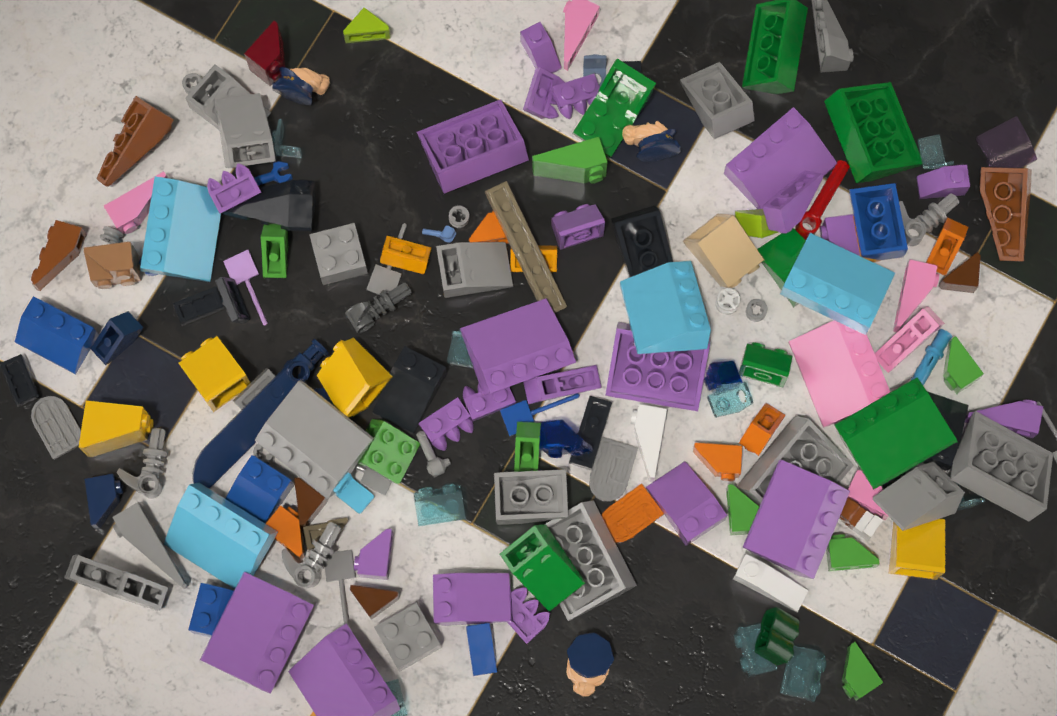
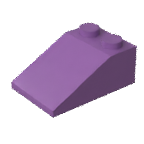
M685 461L646 486V489L663 511L685 546L725 521L728 516L714 495Z
M510 573L433 574L434 623L441 626L512 622Z

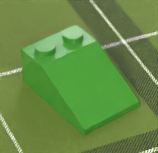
M599 137L532 156V172L534 176L579 183H597L606 177L607 159Z

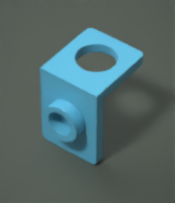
M349 472L333 490L338 498L358 514H361L374 499V495L354 480Z

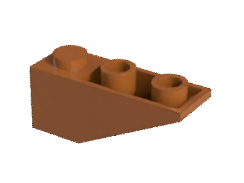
M55 220L54 226L49 228L47 245L41 249L39 260L41 261L38 269L35 268L31 276L32 285L36 290L41 291L79 256L87 235L82 227Z

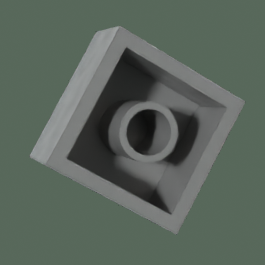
M355 223L309 234L323 285L368 274Z
M417 603L374 627L399 672L441 648L438 639Z

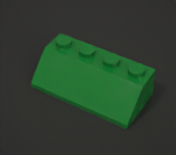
M774 0L756 4L742 84L744 89L772 94L794 91L808 7L797 0Z

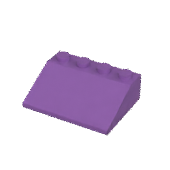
M501 99L417 132L443 193L529 160L524 140Z
M793 107L727 163L724 175L757 209H763L762 206L803 171L821 173L824 177L835 167L837 162L811 125Z
M547 299L460 328L483 395L576 363L570 343Z
M618 322L605 396L698 411L710 347V337L707 349L637 354L630 324Z
M779 460L743 548L799 577L814 579L850 491L826 478L786 461Z
M243 572L200 660L271 694L314 605Z
M347 623L325 636L288 671L316 716H391L400 710L397 699Z

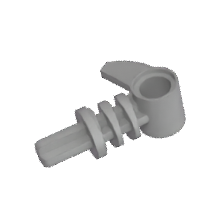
M951 193L938 204L932 202L928 205L929 210H924L923 215H918L915 219L909 218L903 201H899L907 245H918L926 232H932L933 227L939 226V222L944 223L947 219L946 214L959 204L957 196ZM908 230H916L919 233V236H911Z
M161 428L152 429L149 449H143V454L147 456V459H143L146 467H142L140 476L134 477L120 468L117 471V474L125 484L150 499L158 497L162 492V483L159 481L158 476L163 474L160 467L164 466V462L161 459L167 457V452L163 451L165 430ZM148 481H155L154 489L145 491V484Z
M328 523L319 541L313 540L312 544L315 548L314 550H309L311 556L305 557L302 563H298L287 548L282 550L284 565L298 586L311 588L319 583L321 578L319 569H324L325 567L322 564L323 561L328 562L327 554H334L335 552L331 547L341 531V527L337 524ZM306 570H309L312 576L308 583H305L303 580V573Z

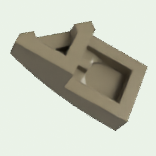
M348 517L303 527L302 532L306 552L310 549L314 550L313 540L319 541L329 522L340 526L342 531L348 522Z

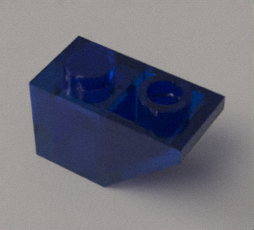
M734 361L709 364L704 382L707 390H712L713 396L741 387L742 380Z
M564 420L541 422L539 449L549 457L561 458L562 455L566 454L582 456L586 452H593V447Z

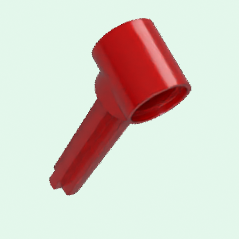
M837 161L811 208L805 212L801 221L795 226V230L805 240H807L810 233L815 235L822 223L821 216L850 168L846 161ZM803 223L809 224L812 230H806L803 227Z

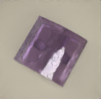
M1017 116L976 138L977 143L987 157L985 162L990 168H1023L1037 160L1030 139Z

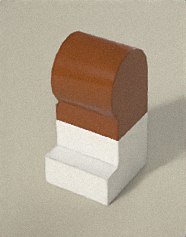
M847 498L839 517L846 526L867 541L883 521V519L871 514L849 498Z

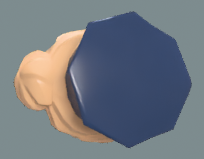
M280 67L281 77L272 83V90L282 97L298 104L312 105V92H316L319 95L324 94L329 87L330 79L327 75L318 74L308 68L288 69Z
M656 121L655 124L647 122L646 125H627L623 129L622 136L625 143L639 147L636 157L642 162L660 161L665 158L674 157L681 152V146L676 140H673L676 130L667 129L659 121Z
M596 633L577 636L567 650V676L573 682L574 692L582 697L590 696L594 693L595 686L604 683L609 673V668L614 661L610 642Z

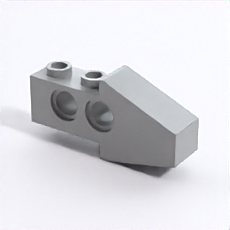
M80 555L72 556L64 577L67 580L104 592L110 596L156 611L161 610L168 587Z

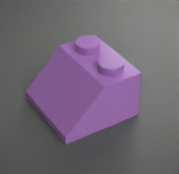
M584 204L577 207L575 211L569 213L562 211L555 214L551 218V226L561 250L603 237L605 221L596 204L591 206Z

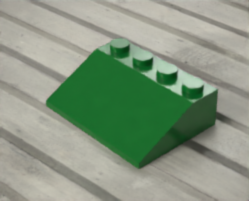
M891 82L841 88L824 101L856 183L874 181L924 164Z
M918 378L911 380L834 425L842 442L873 490L958 442Z

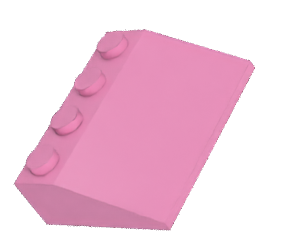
M834 320L788 342L823 428L844 420L891 393L867 334L864 335Z

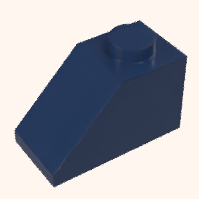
M129 311L108 320L90 349L104 365H107L134 343L143 327Z
M114 474L85 479L90 523L95 529L102 527L120 503V494H123V486L121 480H118Z

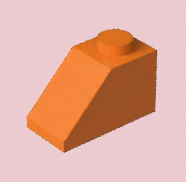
M494 211L486 215L469 238V242H506V244H509Z
M947 218L926 263L937 265L936 272L946 276L966 236L968 227Z
M765 403L749 425L739 444L743 445L749 452L759 456L786 415Z
M694 443L693 453L715 477H721L722 481H735V478L740 477L742 446Z
M280 505L266 522V525L278 531L275 537L276 541L303 560L305 553L302 528L299 524V519H297L299 515L289 506L285 509Z

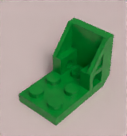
M616 59L600 86L595 99L572 134L583 141L599 137L604 154L611 158L624 139L622 136L624 127L633 125L652 95L656 83L621 60Z

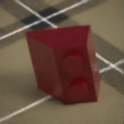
M273 21L244 53L249 70L269 86L281 77L280 67H285L283 40L276 21Z

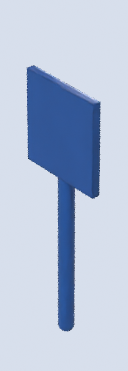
M574 394L530 411L526 400L501 409L500 412L509 436L516 434L517 422L535 423L532 415L577 399L580 395Z

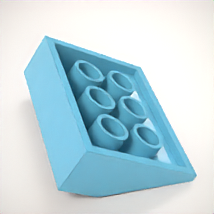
M155 176L140 266L142 272L205 282L211 281L221 213L219 214L207 187Z
M810 233L780 295L866 335L895 272Z
M691 261L668 262L620 281V288L637 354L707 349L711 328Z
M195 483L189 484L182 496L164 545L235 589L243 572L254 576L278 531L204 485Z

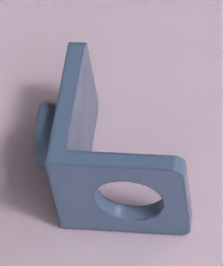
M597 54L584 56L583 77L598 74L601 77V82L598 84L599 87L606 77L607 56Z

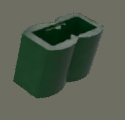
M778 607L768 609L761 621V632L755 643V653L778 666L788 663L793 657V641L799 635V620Z

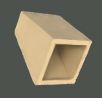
M716 214L683 240L686 247L721 287L733 288L742 281L741 278L744 275L755 272L760 267L758 264L764 260L734 215Z

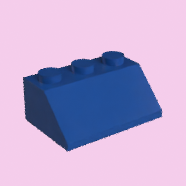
M896 184L850 189L849 194L861 257L875 260L904 257L908 246Z
M33 296L21 316L15 343L76 375L99 334L94 327Z

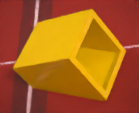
M218 336L206 339L199 349L195 352L190 351L181 358L182 361L179 362L185 374L213 412L238 396L250 384L247 375Z
M354 338L339 341L333 348L335 352L321 363L322 369L317 374L334 406L348 418L366 410L393 377Z
M86 401L78 447L88 457H94L148 439V433H151L153 429V419H151V416L142 406Z
M937 519L904 531L893 521L888 574L937 580L945 573V519Z

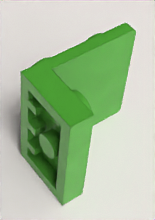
M372 419L366 432L374 439L359 460L358 465L369 467L395 484H400L420 443L387 422Z

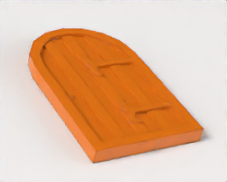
M640 484L617 502L610 505L602 513V518L614 542L623 543L634 538L635 535L663 516L664 513L645 487Z

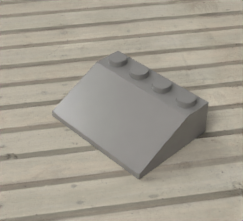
M299 380L266 421L255 441L328 499L335 494L333 490L348 472L352 473L374 438L305 382Z
M975 411L971 416L953 460L950 480L1017 516L1031 521L1047 509L1053 453Z
M795 416L736 487L760 507L779 460L786 461L836 484L841 482L854 465L810 419Z
M594 501L581 502L569 509L568 518L554 519L546 523L553 536L586 582V584L560 603L568 621L637 586Z

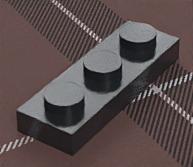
M589 396L569 464L592 471L612 402Z

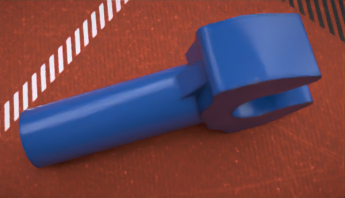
M275 162L271 172L253 178L257 185L271 181L278 183L292 180L291 174L279 175L280 171L289 168L288 163Z

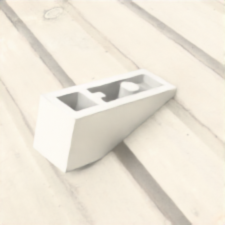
M639 404L638 411L633 410L630 424L635 425L634 434L648 480L654 482L667 409Z
M747 554L744 556L733 580L798 612L808 592L807 589L769 565Z

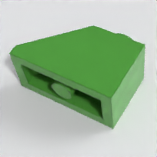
M278 224L264 225L261 234L263 277L286 278L288 230L281 229V225Z
M955 336L947 346L943 376L946 386L958 394L978 381L984 373Z
M517 422L514 472L538 471L541 423Z
M729 484L726 488L730 536L747 535L759 506L733 484Z
M845 534L831 536L826 549L828 571L876 568L880 564L879 559L854 538H846Z
M854 642L847 648L842 678L845 685L842 687L849 698L854 697L857 701L881 685L883 681L856 642Z

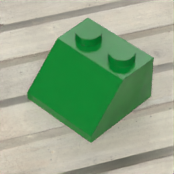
M753 342L752 344H747L738 375L783 388L789 376L793 356L788 355L787 351L781 349H774V351L765 349V346L760 343Z

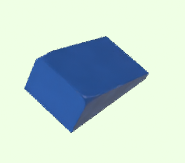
M490 623L466 626L473 676L497 673Z

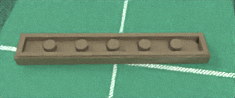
M507 181L486 190L485 194L536 300L547 299L554 313L566 308L567 305Z

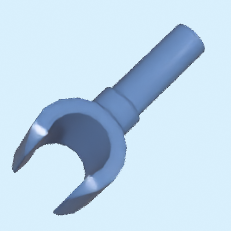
M445 226L442 232L424 228L422 230V234L440 237L447 243L452 242L456 235L455 229L450 226Z

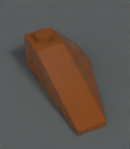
M135 96L121 120L124 123L121 133L115 134L113 139L115 142L113 152L111 151L106 155L96 179L106 187H109L163 139L164 135L171 130L174 119Z
M981 167L980 192L1000 261H1024L1032 169Z

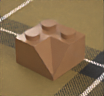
M131 242L84 247L90 281L95 287L109 289L112 285L131 286L135 282L141 281L139 255Z

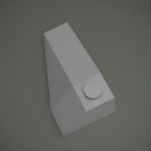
M811 0L820 73L848 70L850 62H853L852 48L849 49L848 40L828 0Z

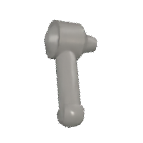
M419 431L416 436L428 460L427 470L429 474L434 478L444 474L446 467L451 464L449 459L436 457L425 432Z

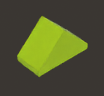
M363 8L343 30L345 43L390 39L389 26L366 8Z
M763 209L735 211V218L748 236L764 238L778 233L777 231L768 230Z

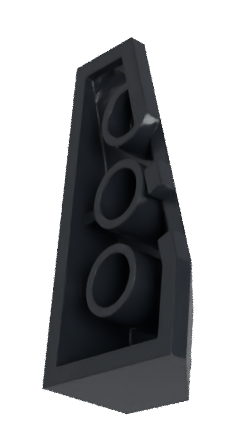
M290 180L259 188L261 193L222 212L223 215L244 220L258 219L264 225H269L270 223L281 225V229L288 231H312L316 207L315 181Z

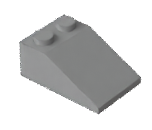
M720 62L680 79V83L703 126L714 139L754 121L752 100Z
M566 470L494 473L497 525L523 524L568 518Z

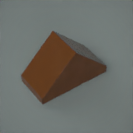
M977 252L942 279L938 285L941 290L974 293L979 285L981 255Z
M294 478L299 524L303 528L311 524L326 505L327 500L303 480Z
M350 585L351 593L371 620L399 600L400 595L396 591Z

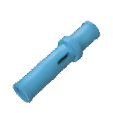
M939 329L932 344L925 349L926 354L911 380L918 378L924 386L938 360L943 358V351L953 337L949 332Z

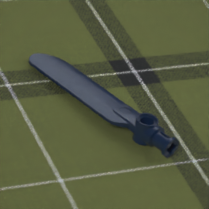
M316 339L311 341L312 344L303 353H299L294 359L288 360L284 364L283 369L201 450L195 460L192 472V482L194 484L200 483L207 488H211L256 443L255 439L266 421L299 380L305 382L310 372L315 368L314 364L324 355L327 356L329 354ZM300 365V374L293 376V368Z

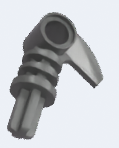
M402 283L388 293L382 290L380 293L381 297H373L374 301L372 303L368 300L367 302H361L352 306L345 312V315L358 334L363 333L375 324L374 317L378 320L380 313L383 316L386 315L388 308L390 311L396 310L394 305L411 295L412 292L406 283Z

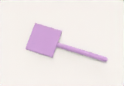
M246 250L223 262L230 278L235 279L237 285L245 281L263 325H267L265 316L249 281L250 278L259 275L249 250Z

